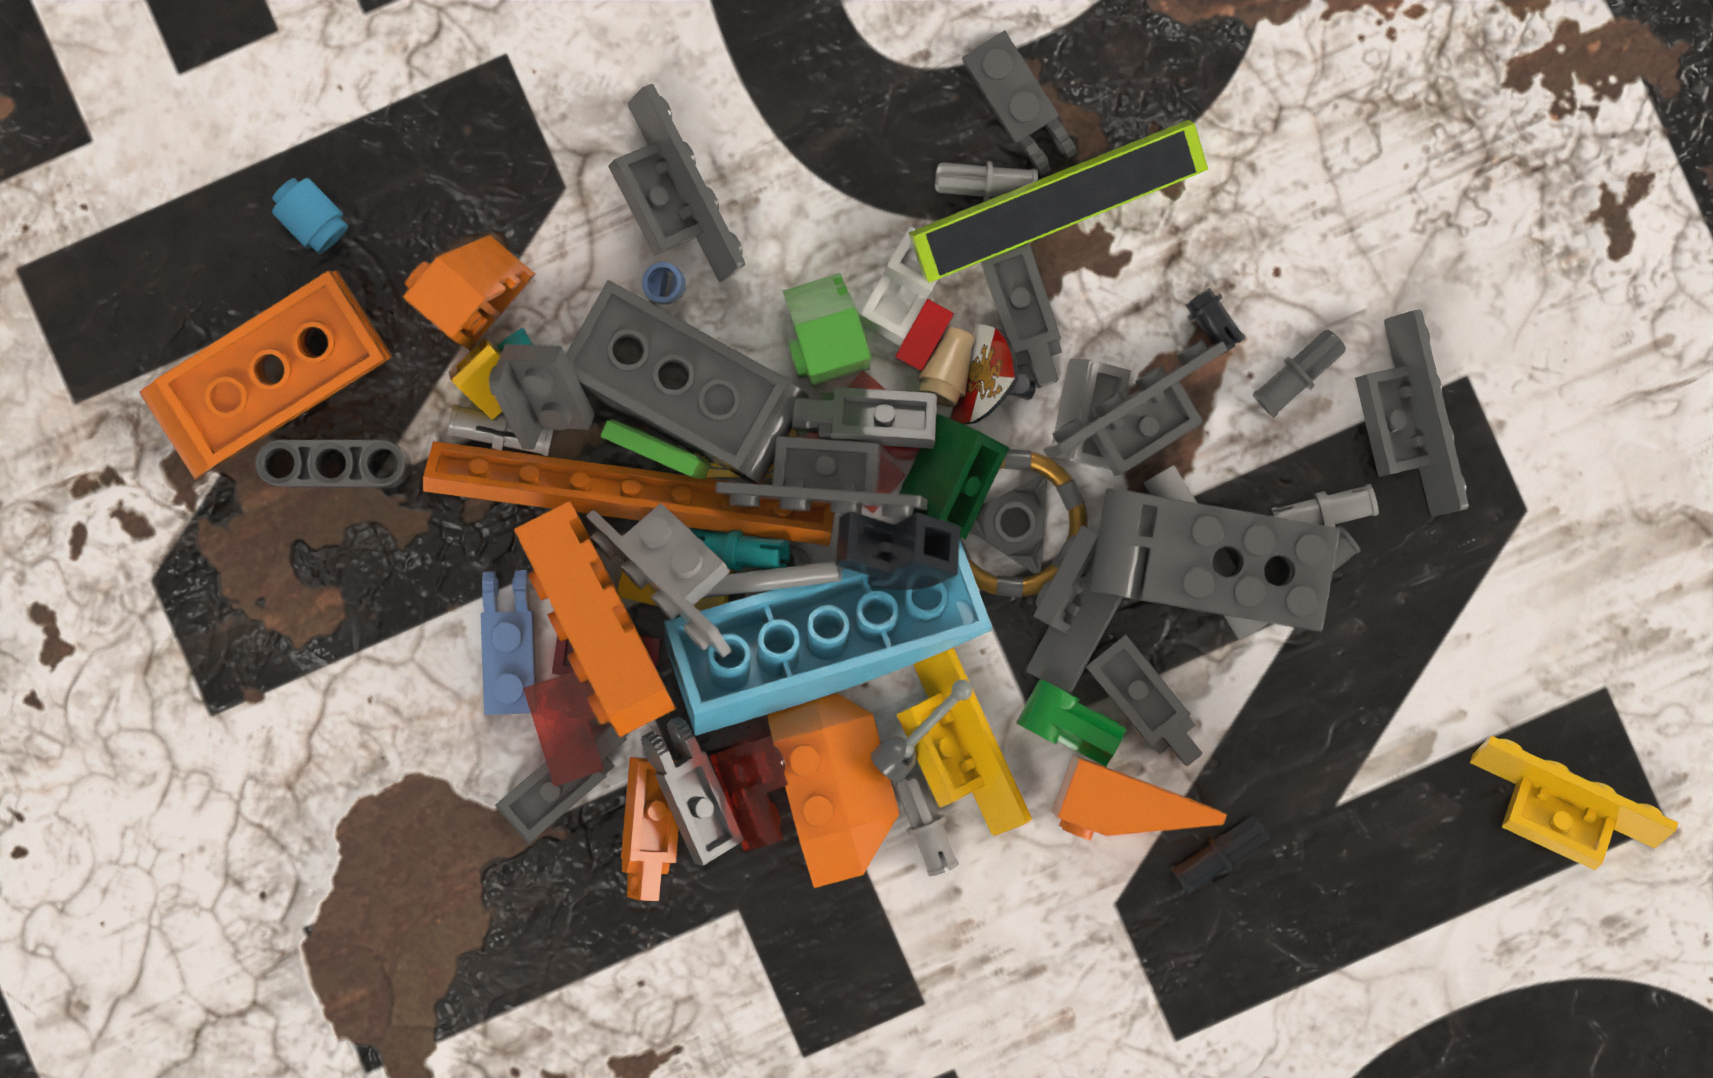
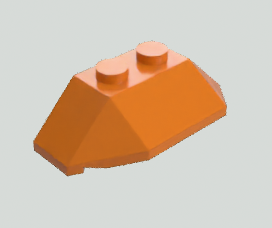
M838 693L767 714L776 755L813 887L816 888L864 875L900 814L891 780L875 766L871 759V753L881 743L873 714Z

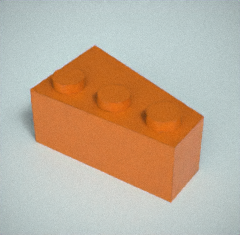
M488 235L438 256L431 265L427 261L422 262L407 279L405 285L409 290L403 298L451 339L471 351L536 274L491 235Z

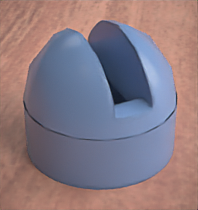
M658 262L646 270L642 286L648 298L659 304L667 305L676 302L683 296L686 290V280L683 272L678 267L667 262ZM668 272L673 273L670 293L664 297Z

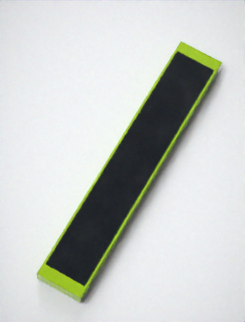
M1187 120L908 233L923 277L930 283L1209 169L1194 122Z

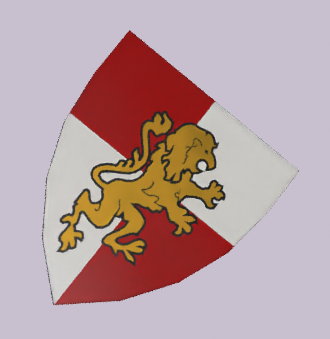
M975 324L973 336L976 339L971 352L965 397H959L957 405L952 410L950 419L963 425L978 423L988 417L1008 395L1029 401L1034 396L1036 390L1034 381L1029 380L1027 375L1018 373L1016 355L1008 337L1002 330L988 325Z

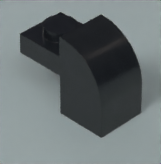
M850 511L839 517L836 565L869 575L868 585L895 590H914L932 587L958 575L961 526L918 512L893 525Z

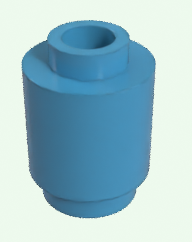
M295 178L288 180L277 190L272 198L277 203L272 210V214L306 249L312 247L318 254H322L331 248L348 229V225L341 219L343 212L309 178L303 179L300 182Z

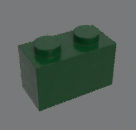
M937 413L934 449L920 448L902 484L899 495L921 496L927 499V510L913 509V515L918 512L961 526L960 538L966 540L1010 447L975 429Z

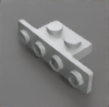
M662 503L656 506L623 537L594 509L586 515V518L596 531L590 538L598 549L610 560L615 555H618L625 562L620 566L622 571L639 589L644 588L648 584L656 592L651 598L671 620L679 614L687 622L683 627L684 631L699 648L704 651L711 645L723 658L731 652L718 629L693 606L730 573L725 563Z

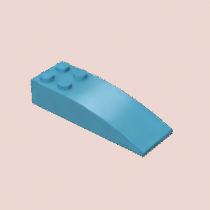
M961 540L959 544L958 575L932 587L914 590L875 587L868 585L869 575L846 568L842 570V580L840 582L775 589L699 611L718 629L731 649V652L724 658L711 645L704 651L699 648L684 631L683 627L687 622L682 617L664 621L665 644L695 736L851 688L932 657L992 631L991 622Z

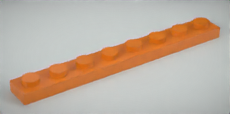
M436 441L432 442L423 475L424 492L555 509L570 501L576 512L588 514L594 509L602 516L639 521L662 503L686 527L728 533L731 530H740L743 532V535L786 539L787 541L830 546L835 513L830 512L831 503L811 502L810 511H794L780 509V500L760 498L759 508L729 505V496L715 492L716 482H740L711 478L702 480L688 475Z

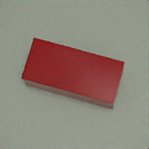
M927 298L895 355V359L921 373L953 318L954 313Z

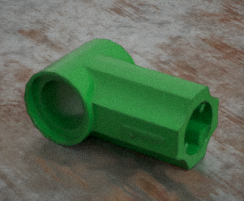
M1039 678L1016 724L1054 744L1060 742L1107 767L1117 751L1127 728L1119 725L1113 719L1079 703L1080 699Z

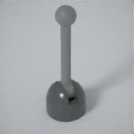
M966 680L956 681L952 686V693L907 739L891 737L881 742L871 753V759L875 766L890 780L897 783L901 782L916 764V750L914 746L959 700H966L971 696V684Z

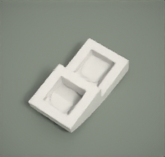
M911 226L859 315L861 325L899 346L902 345L923 305L938 280L928 283L923 277L908 233L916 230Z

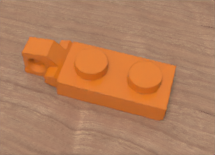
M630 757L621 852V859H623L622 872L627 873L628 898L659 901L661 874H668L670 863H676L679 828L656 779L655 773L657 771L645 757Z

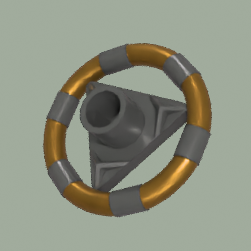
M1009 449L1000 469L1031 470L1042 476L984 503L970 532L1034 575L1023 578L990 574L971 559L961 538L960 540L977 587L980 590L996 596L1022 598L1039 593L1046 582L1053 580L1062 563L1060 557L1064 545L1051 565L1041 571L1047 479L1056 487L1068 511L1069 531L1066 542L1073 535H1077L1082 525L1088 528V517L1085 500L1075 480L1063 467L1052 459L1031 450Z

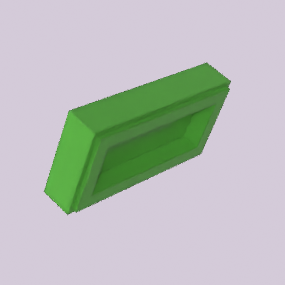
M611 419V421L607 420L600 436L694 478L705 480L711 466L710 460L614 419Z

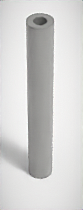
M836 561L727 574L702 598L840 582L842 580V569L836 565Z

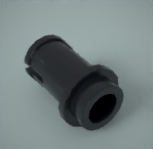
M1208 288L1185 305L1190 312L1187 318L1189 321L1196 320L1212 344L1223 341L1228 349L1226 352L1236 346L1235 343L1242 342L1246 336L1240 331L1221 304L1220 300L1223 296L1220 293L1215 295L1211 288Z

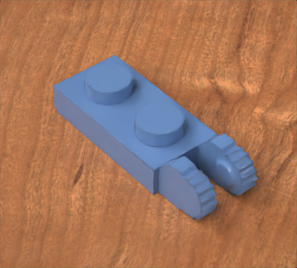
M527 570L515 571L512 587L513 594L515 595L516 611L498 612L497 595L499 594V583L495 571L483 572L482 597L484 613L480 614L484 715L537 713L534 611H530Z

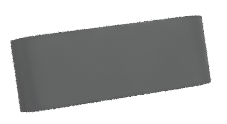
M275 440L261 447L255 461L257 473L263 481L270 485L284 488H393L406 481L412 466L410 456L404 448L384 440ZM287 450L294 457V469L285 478H278L272 471V459L278 452ZM339 450L346 460L345 470L337 478L330 479L323 472V459L329 452ZM390 450L397 458V469L390 477L381 479L374 472L373 462L377 454Z

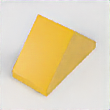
M484 337L448 373L450 380L493 421L502 412V409L490 391L489 376L492 368L497 365L501 354Z

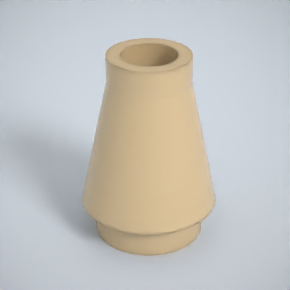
M948 327L940 344L917 378L921 383L918 392L935 393L937 395V404L955 407L959 397H965L971 352L976 339L975 336L962 329Z

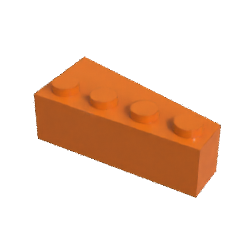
M568 501L515 528L514 530L534 571L528 573L529 579L540 600L543 601L548 598L554 609L547 616L560 641L569 639L575 651L567 655L568 660L580 683L589 679L595 691L587 699L599 723L603 725L610 721L619 737H622L675 710L676 708L572 503Z

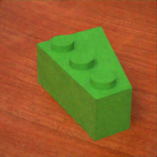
M841 273L783 290L797 337L796 339L789 340L788 343L799 379L809 376L812 387L870 370L871 356L856 307L850 293H848Z

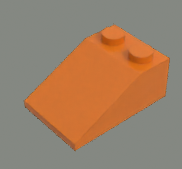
M1072 754L1051 810L1057 818L1061 819L1059 827L1062 830L1090 841L1094 832L1104 836L1223 825L1227 814L1216 808Z

